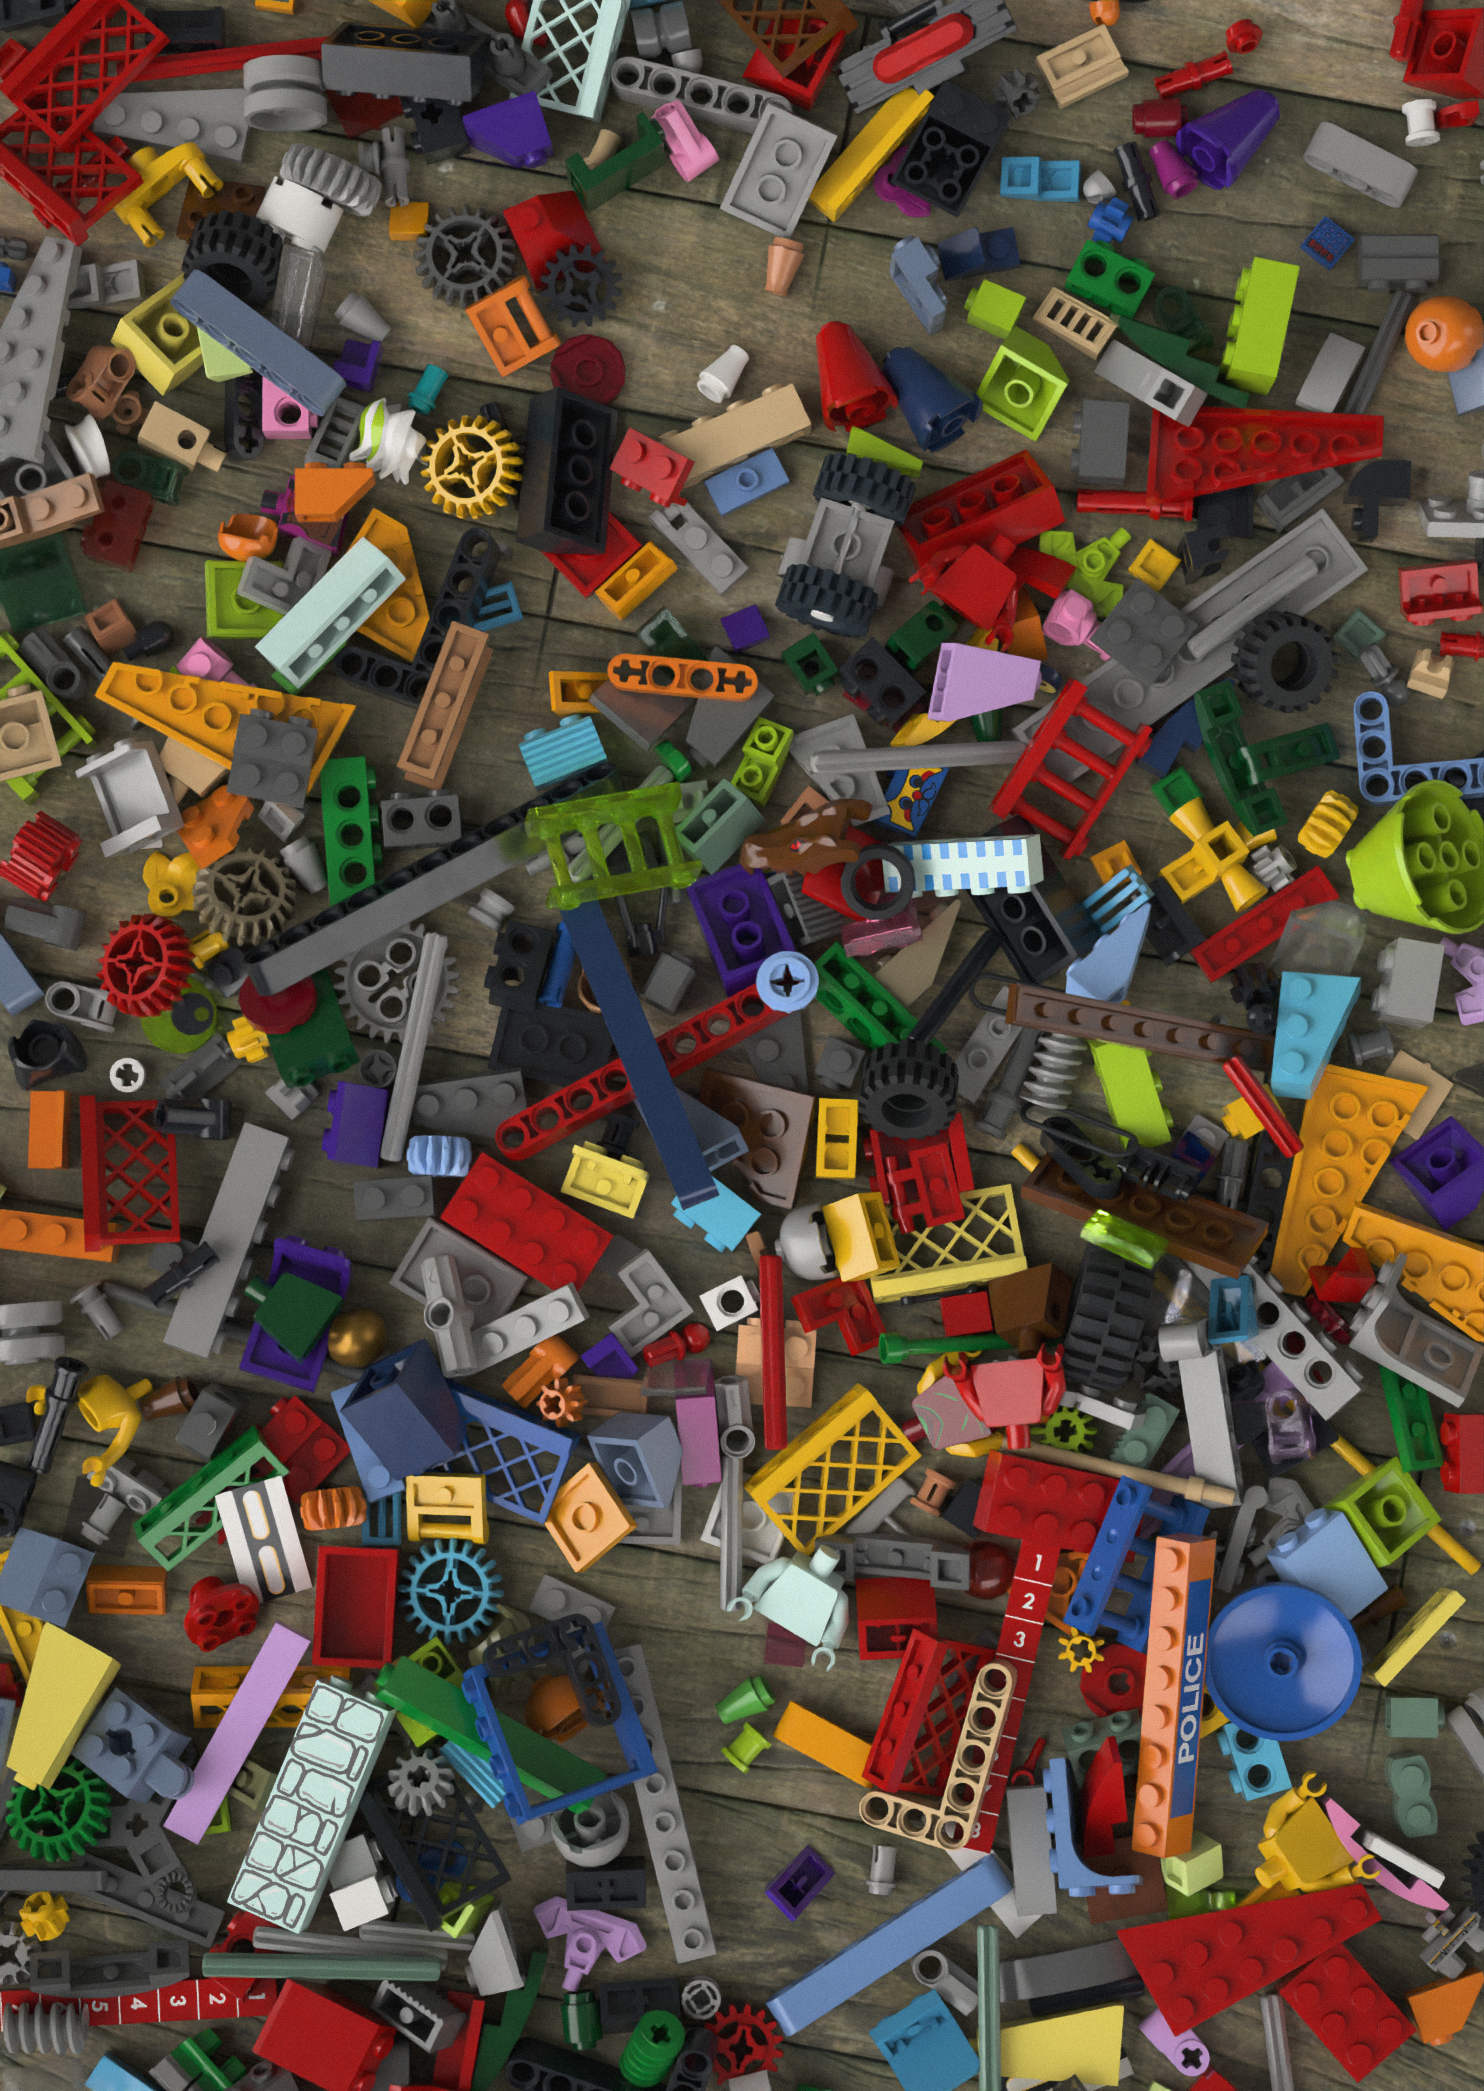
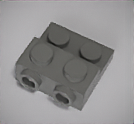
M251 709L250 715L240 714L233 748L234 756L226 792L228 794L304 809L319 737L318 729L311 728V720L289 716L288 723L273 720L274 713L260 709Z

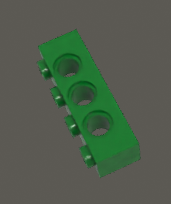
M365 756L328 759L320 773L330 907L378 882L377 866L383 865L382 844L374 840V827H380L378 804H372L370 790L377 789L375 766H369ZM350 789L359 791L361 798L355 807L345 808L341 805L340 799L345 791ZM353 827L362 829L364 836L360 844L356 846L344 844L343 837L348 829ZM356 865L365 867L367 875L362 883L353 885L347 882L346 875L351 867Z
M837 942L814 963L819 977L816 999L871 1053L877 1047L884 1048L886 1043L893 1042L898 1044L900 1040H906L909 1033L918 1023V1020ZM933 1037L928 1044V1047L934 1045L940 1048L941 1054L948 1050L936 1037Z

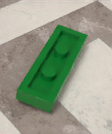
M1378 1363L1403 1473L1436 1469L1443 1466L1444 1463L1426 1389Z

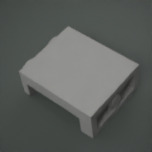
M135 737L123 739L113 745L114 751L110 753L101 752L86 759L87 765L75 771L77 779L90 778L92 780L110 828L112 838L100 843L105 858L130 855L185 827L153 740L137 742Z

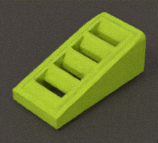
M852 426L846 456L849 453L862 459L867 457L872 459V462H882L887 464V467L890 469L895 468L901 471L900 475H907L913 478L920 477L922 460L858 427Z

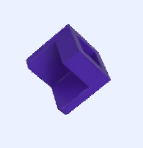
M350 339L346 340L341 360H335L333 370L346 382V387L372 393L384 351L381 341L373 340L372 344L369 345Z
M610 1333L581 1355L583 1361L595 1375L631 1378L640 1371L639 1367L613 1333Z

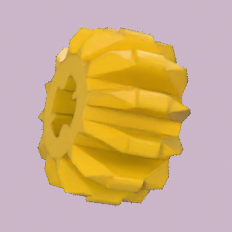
M1333 790L1326 792L1300 830L1298 842L1314 855L1318 854L1323 858L1331 856L1356 819L1358 806L1342 793L1338 794Z

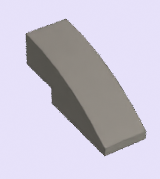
M1044 1784L1006 1787L1010 1853L1017 1916L1057 1913L1054 1873H1051L1049 1849H1052L1051 1834L1048 1833L1046 1809H1048Z

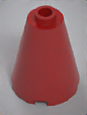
M832 321L822 326L821 331L816 336V349L825 426L834 432H837L835 426H844L846 432H851L852 426L864 429L881 422L887 417L886 409L891 405L894 410L897 407L898 398L896 392L850 324Z

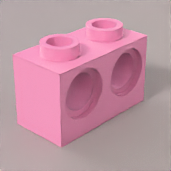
M263 376L262 431L266 439H312V428L319 427V416L306 409ZM294 408L301 411V416L297 422L293 424L282 422V415L286 410Z

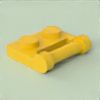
M424 1472L419 1476L411 1474L406 1477L407 1531L409 1541L423 1542L424 1538H456L472 1540L474 1544H487L489 1524L486 1510L485 1474ZM423 1514L471 1516V1524L426 1523L423 1519Z

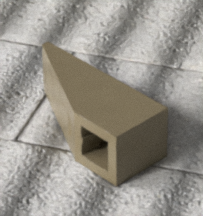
M958 898L951 905L944 900L929 914L933 921L927 927L921 930L916 926L900 941L905 946L894 957L890 952L886 953L872 967L876 971L872 977L906 1009L924 995L933 984L961 905V901Z

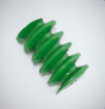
M654 2010L647 2012L641 2017L619 2058V2069L622 2076L629 2083L637 2087L649 2088L658 2085L665 2079L684 2044L685 2038L682 2023L675 2015L663 2010Z

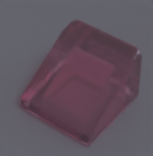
M768 1622L764 1663L803 1668L806 1640L777 1623Z

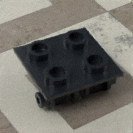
M1130 1139L1128 1140L1126 1150L1130 1149L1133 1145ZM1140 1143L1136 1152L1130 1156L1120 1158L1116 1165L1121 1171V1179H1128L1139 1184L1144 1177L1142 1187L1145 1189L1149 1187L1154 1179L1153 1192L1158 1193L1160 1191L1161 1194L1173 1198L1176 1202H1179L1181 1199L1187 1202L1191 1194L1195 1195L1201 1170Z

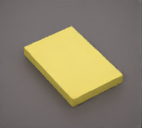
M1440 1587L1373 1658L1374 1661L1364 1668V1673L1373 1682L1385 1687L1460 1608L1466 1599L1456 1590Z

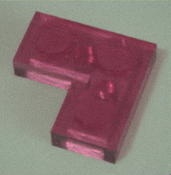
M897 894L881 897L876 904H885L893 900ZM911 898L909 904L901 913L889 919H867L841 925L843 944L847 957L855 955L861 957L868 956L877 950L890 947L903 948L910 946L916 941L923 940L914 898Z

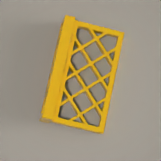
M857 1383L794 1438L786 1449L777 1453L744 1482L743 1488L798 1552L809 1556L815 1551L816 1537L833 1535L922 1455L881 1408L869 1390ZM873 1410L880 1419L879 1436L859 1435L860 1420ZM851 1428H853L852 1434H846ZM887 1428L894 1435V1437L886 1436ZM838 1440L851 1441L849 1461H830L831 1446ZM858 1441L878 1442L876 1463L857 1462ZM885 1442L900 1443L908 1452L896 1464L883 1463ZM823 1454V1460H816ZM808 1466H822L820 1487L800 1486L802 1472ZM829 1467L849 1468L847 1489L827 1488ZM856 1468L875 1469L874 1484L867 1490L854 1489ZM882 1470H888V1471L882 1476ZM794 1479V1485L787 1486ZM779 1492H793L791 1513L775 1512L767 1502ZM800 1493L819 1494L818 1514L798 1513ZM827 1494L846 1495L845 1509L839 1515H825ZM853 1495L859 1496L856 1500L853 1501ZM781 1519H789L790 1527L788 1528ZM797 1520L817 1521L816 1535L803 1545L796 1537ZM824 1521H831L823 1528Z

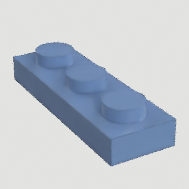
M356 1382L330 1393L368 1502L374 1503L405 1491L406 1481L405 1478L397 1481L340 1412L358 1383Z

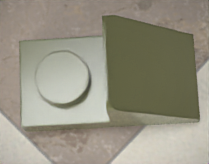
M247 1755L227 1793L251 1808L263 1812L281 1769Z

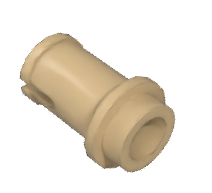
M606 129L600 131L589 157L583 159L590 171L615 155L622 143V138L619 135Z

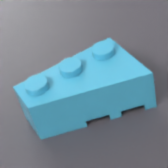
M1282 971L1271 1076V1088L1274 1096L1312 1099L1329 1063L1331 1053L1339 1036L1343 1033L1354 1004L1357 1003L1361 994V977Z

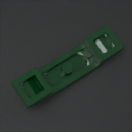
M1230 680L1194 693L1199 727L1210 762L1227 799L1244 826L1255 837L1289 823L1274 787L1267 789L1265 783L1249 787L1246 778L1249 773L1245 761L1240 762L1237 753L1238 749L1248 746L1238 718L1244 716V713Z

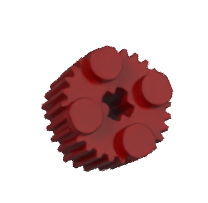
M40 810L35 815V823L30 820L26 821L12 841L14 846L10 852L12 858L9 860V863L4 859L1 861L0 876L35 899L47 902L58 888L59 883L56 880L62 870L69 873L78 861L80 853L77 851L83 840L79 838V834Z

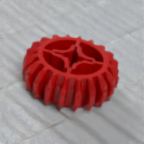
M145 913L144 916L140 914L132 915L130 921H119V931H109L110 943L101 944L104 950H106L104 957L96 959L103 965V969L96 976L104 981L100 989L109 991L107 1001L111 1005L116 1006L120 1012L128 1015L132 1014V1016L138 1018L161 1016L162 1010L173 1011V1001L184 1000L181 990L192 987L187 981L188 974L196 972L193 967L189 966V962L197 956L188 950L193 942L184 936L186 930L176 925L172 919L164 916L160 917L153 913Z

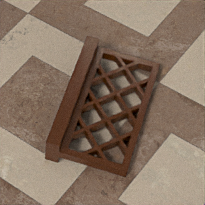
M717 0L783 78L840 30L843 29L848 35L859 26L842 0H804L802 10H786L788 0H779L777 10L761 11L763 0H754L752 11L737 12L739 0ZM824 18L828 22L818 33L806 34L809 19ZM800 19L798 34H782L784 20ZM759 20H775L773 35H757ZM796 44L794 53L781 63L777 58L779 45Z

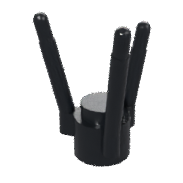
M668 863L663 865L655 930H652L651 923L632 924L620 883H613L615 898L626 932L625 937L629 957L659 953L658 943L666 942L664 928L671 866Z

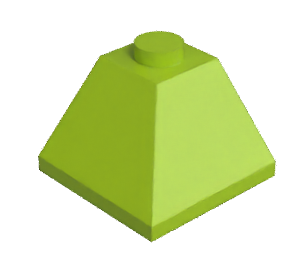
M1015 326L1001 344L976 394L983 401L982 411L1036 442L1070 380L1048 344Z

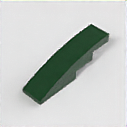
M1111 311L1109 319L1139 349L1165 369L1206 393L1245 409L1250 394L1240 388L1216 381L1220 371L1219 366L1186 354L1191 340Z
M534 1946L526 1984L521 1988L507 1992L502 2021L486 2019L471 2091L487 2090L501 2071L521 2035L539 1990L549 1949Z

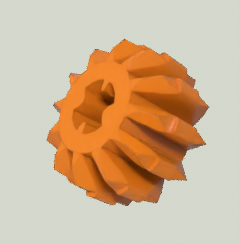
M358 1486L305 1492L301 1496L300 1514L301 1518H303L304 1528L309 1531L361 1525L366 1521V1498H364L363 1489Z

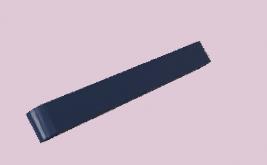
M586 884L555 897L561 916L682 1209L686 1210L719 1196L715 1182L591 884Z

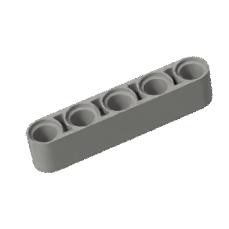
M625 56L619 58L611 68L613 92L623 101L658 109L666 103L679 100L692 119L750 134L754 133L768 101L792 112L790 102L781 95L634 57ZM625 73H632L638 77V80L632 85H624L618 81L619 77ZM663 82H668L675 87L674 91L667 95L657 93L655 88ZM698 92H706L712 97L706 104H697L691 98ZM735 101H742L749 108L744 113L735 114L728 107Z

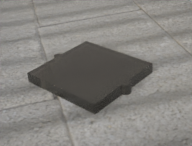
M77 1476L62 1541L88 1549L92 1553L102 1552L125 1557L136 1511L120 1500L127 1507L122 1511L107 1534L110 1537L109 1540L104 1539L101 1545L96 1544L81 1534L84 1528L82 1522H88L105 1493L115 1498L117 1497L99 1487L92 1486L90 1479Z

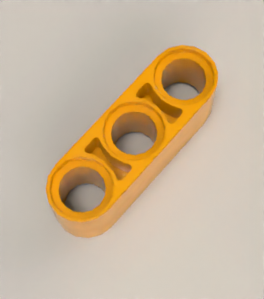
M790 1700L772 1736L872 1790L874 1784L861 1777L872 1743L803 1705Z

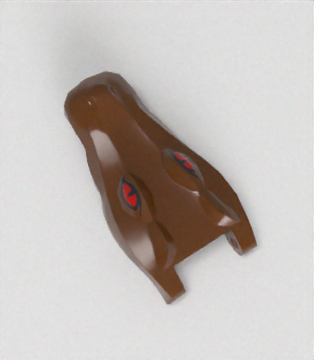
M836 799L821 805L812 812H807L799 819L772 830L752 833L745 837L740 849L739 863L750 875L754 874L755 868L766 870L769 867L778 874L785 872L790 876H794L795 871H797L801 875L806 876L807 872L817 874L826 866L838 862H856L859 859L861 847L856 842L845 841L850 819L868 820L873 805L860 799Z

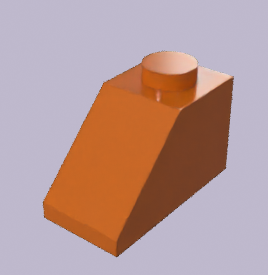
M1474 1966L1463 1970L1454 1980L1447 1976L1402 1992L1412 2022L1417 2030V2036L1424 2044L1430 2042L1432 2046L1447 2043L1454 2039L1453 2033L1463 2029L1484 1983L1483 1971Z

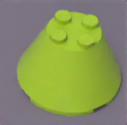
M1427 780L1414 785L1363 837L1354 849L1348 850L1346 853V863L1350 869L1355 889L1353 897L1358 908L1361 910L1368 909L1378 915L1451 934L1467 933L1477 929L1484 923V822L1476 809L1470 811L1459 798L1463 793L1458 788L1441 780Z

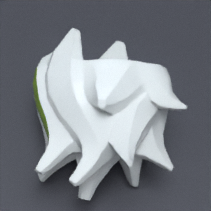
M383 397L371 402L363 410L359 423L360 445L350 453V461L357 462L367 459V468H373L374 472L382 469L379 473L380 479L392 473L397 483L401 478L402 482L407 485L409 483V470L415 459L428 466V463L422 461L421 456L426 454L427 439L421 433L411 428L415 416L413 409L399 412L401 409L400 404L386 406L387 400Z

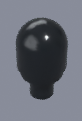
M153 621L137 630L138 632L134 634L136 640L123 647L122 651L129 662L142 654H145L147 658L150 656L154 657L171 646L174 640L173 629L164 621Z

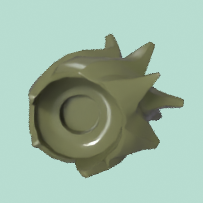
M497 1604L496 1607L500 1611L498 1613L494 1612L493 1623L489 1626L487 1633L482 1632L481 1635L476 1637L470 1629H467L465 1634L471 1648L468 1651L471 1666L474 1667L482 1664V1655L487 1646L497 1640L531 1629L530 1621L525 1614L511 1607ZM533 1635L528 1641V1647L535 1645ZM497 1648V1655L492 1660L519 1651V1648L506 1654H502L499 1648ZM547 1662L532 1667L531 1669L545 1667L547 1665ZM529 1669L503 1678L490 1677L489 1680L492 1684L491 1696L497 1697L502 1686L506 1693L510 1695L511 1682H514L515 1679L518 1681L524 1679L535 1683L537 1678Z

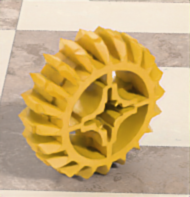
M464 415L461 418L460 424L456 420H448L449 432L442 428L435 429L440 439L438 442L432 440L426 442L427 446L433 449L431 456L427 454L421 456L422 461L430 463L429 468L420 472L423 477L431 478L424 488L427 492H436L432 501L436 505L444 504L443 511L452 515L456 512L457 517L461 519H467L470 514L473 519L480 520L482 519L483 511L490 516L496 514L495 503L501 507L508 506L507 499L504 496L506 493L511 495L517 494V489L512 487L511 483L513 480L521 481L522 475L514 472V467H519L524 462L519 457H512L520 447L517 443H508L512 434L508 430L500 431L501 424L492 420L488 423L487 418L480 415L473 421L471 416ZM483 437L490 443L493 450L477 453L475 447L469 445L468 439ZM454 451V462L448 467L450 456ZM471 461H475L476 465L472 467ZM497 467L495 477L490 485V473ZM471 468H472V472H473L472 475H471V474H468V472H467V471L470 470ZM466 482L469 488L475 491L476 496L461 498L451 485Z

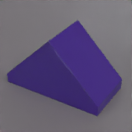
M807 1845L764 1886V1892L793 1922L833 1877L835 1872Z

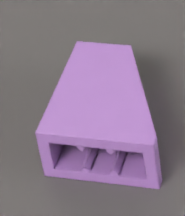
M941 643L927 719L949 722L1033 700L1035 692L1038 691L1041 684L1042 674L1039 670L1041 661L959 643Z

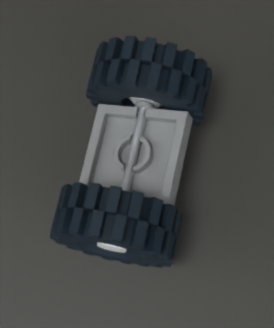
M830 453L825 456L813 491V496L816 497L815 500L819 502L798 566L792 564L786 570L775 603L780 612L786 613V616L791 619H797L803 625H811L813 629L819 631L822 629L829 634L836 635L838 633L843 637L849 638L850 635L855 638L867 635L879 600V595L873 592V586L893 528L903 526L916 489V484L910 481L911 478L907 475H900L901 471L895 468L890 469L887 467V464L872 462V459L867 457L862 459L849 453L848 456L843 453H836L835 455Z

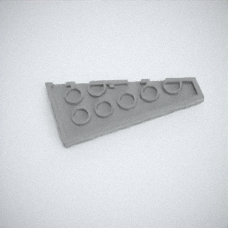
M49 236L45 237L0 329V454L43 464L45 451L41 449L43 433H49L51 422L47 417L49 401L56 395L65 343L61 341L63 326L69 325L71 312L67 309L69 294L76 288L82 256V249L79 246L77 247L72 241Z

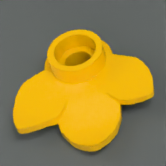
M155 851L147 859L143 869V880L150 889L148 893V906L153 914L160 917L174 918L180 915L183 910L194 911L193 902L195 897L192 895V888L196 883V873L200 868L190 852L183 853L170 861L165 855ZM163 894H171L174 900L170 903H164L160 900V897Z

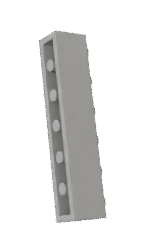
M247 1122L244 1123L199 1244L200 1246L206 1241L221 1261L214 1264L192 1281L194 1286L190 1289L186 1287L182 1289L163 1343L210 1361L214 1353L220 1355L227 1338V1332L222 1331L227 1316L232 1318L235 1316L241 1300V1296L236 1294L241 1279L248 1280L255 1259L250 1258V1254L255 1243H262L268 1227V1222L263 1221L268 1206L274 1208L280 1196L282 1186L277 1185L282 1170H289L294 1158L295 1149L290 1148L292 1142L289 1137Z

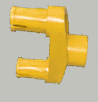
M194 142L181 144L162 156L153 147H145L137 151L127 162L142 176L144 183L114 207V211L124 224H129L147 248L157 244L149 231L160 241L165 236V231L147 211L148 208L170 191L185 176L191 179L201 192L203 198H210L215 195L208 186L207 181L217 191L223 187L222 180L217 177L206 163L205 154Z

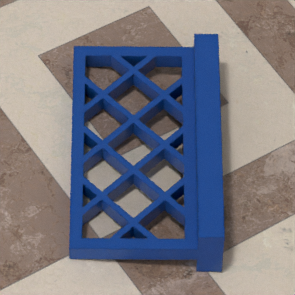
M444 1377L460 1415L468 1418L463 1420L464 1424L472 1421L482 1423L489 1436V1440L472 1446L466 1434L462 1440L465 1450L459 1452L452 1460L467 1454L475 1473L485 1474V1476L503 1469L512 1490L500 1495L491 1491L486 1480V1500L545 1524L573 1450L577 1448L582 1434L566 1427L557 1428L556 1423L552 1421H543L542 1417ZM494 1429L501 1431L503 1433L496 1436ZM510 1435L519 1439L525 1454L507 1461L498 1440ZM492 1443L500 1465L483 1472L474 1451ZM529 1443L539 1448L532 1451ZM545 1450L561 1456L556 1471L545 1476L542 1475L534 1457L535 1454ZM527 1458L536 1479L518 1486L510 1465ZM439 1461L432 1464L425 1472L454 1473L450 1461L446 1463ZM443 1464L445 1471L435 1467H438ZM553 1477L550 1487L548 1489L545 1480H548ZM539 1484L545 1498L541 1511L526 1505L521 1493L522 1490ZM514 1494L517 1501L507 1497Z

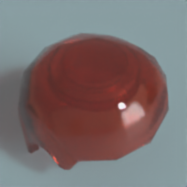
M975 1540L962 1547L971 1551L970 1589L969 1591H961L980 1600H994L1006 1594L1012 1585L1016 1568L1015 1560L1008 1549L997 1543L985 1540Z

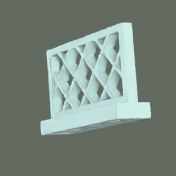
M533 0L521 49L536 58L532 51L533 41L542 34L547 33L556 50L539 61L547 64L560 55L569 71V74L553 84L550 81L545 84L546 88L536 95L539 105L584 117L588 120L601 122L611 82V68L614 62H616L631 0H602L601 7L596 0H584L571 9L565 0H559L565 13L549 23L546 22L541 13L543 2L546 0ZM592 4L598 13L597 23L583 32L574 14ZM569 18L579 36L560 46L551 29ZM540 20L543 26L536 30L538 21ZM593 35L592 43L590 45L587 38ZM583 41L589 52L588 59L585 64L574 70L564 52ZM584 72L581 83V81L578 78V75ZM571 79L574 80L580 90L576 106L562 103L555 92L557 88ZM510 91L509 98L518 97ZM550 93L554 101L544 99L543 97Z

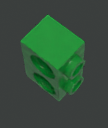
M1087 239L1066 279L1064 289L1110 313L1112 311L1134 319L1156 273L1150 271V266L1138 258L1131 257L1128 260L1116 254V249L1104 241L1096 240L1094 243ZM1090 262H1096L1103 267L1104 273L1097 277L1091 276L1085 271L1084 266ZM1124 279L1132 280L1138 286V291L1132 294L1124 293L1119 288L1118 283Z

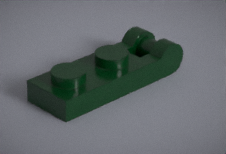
M1328 722L1254 743L1237 750L1240 762L1245 761L1249 773L1246 776L1249 787L1340 759ZM1260 755L1265 756L1269 768H1263Z

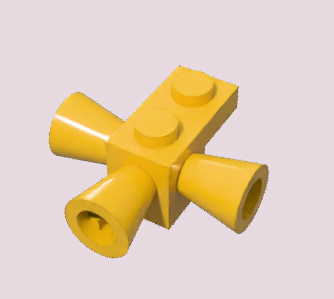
M1201 797L1192 799L1171 815L1169 820L1194 842L1191 851L1170 863L1158 873V877L1162 876L1181 904H1184L1220 880H1222L1236 913L1245 910L1267 893L1268 889L1242 865L1251 850L1276 841L1275 829L1253 837L1242 821L1234 829L1228 821L1214 828Z

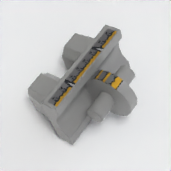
M1468 1905L1457 1916L1449 1908L1438 1918L1429 1911L1423 1916L1431 1925L1421 1935L1429 1945L1420 1953L1419 1957L1432 1970L1436 1972L1438 1969L1452 1980L1467 1965L1455 1953L1456 1949L1464 1941L1477 1953L1484 1949V1926L1479 1925L1481 1917L1476 1912L1470 1913Z

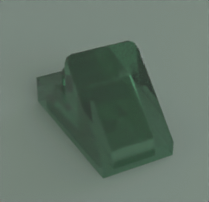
M662 606L635 631L641 646L653 656L709 661L665 606ZM662 666L674 680V671L668 666Z

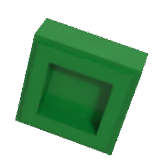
M1180 766L1150 787L1151 792L1169 817L1192 799L1197 797L1204 798L1183 766Z

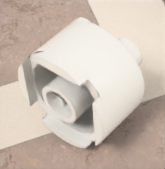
M274 176L256 217L260 219L261 223H268L274 228L273 233L279 234L283 241L285 237L291 239L290 243L297 246L296 249L317 259L319 253H325L344 210L334 203L332 207L322 204L324 197L286 179L282 182L279 177Z

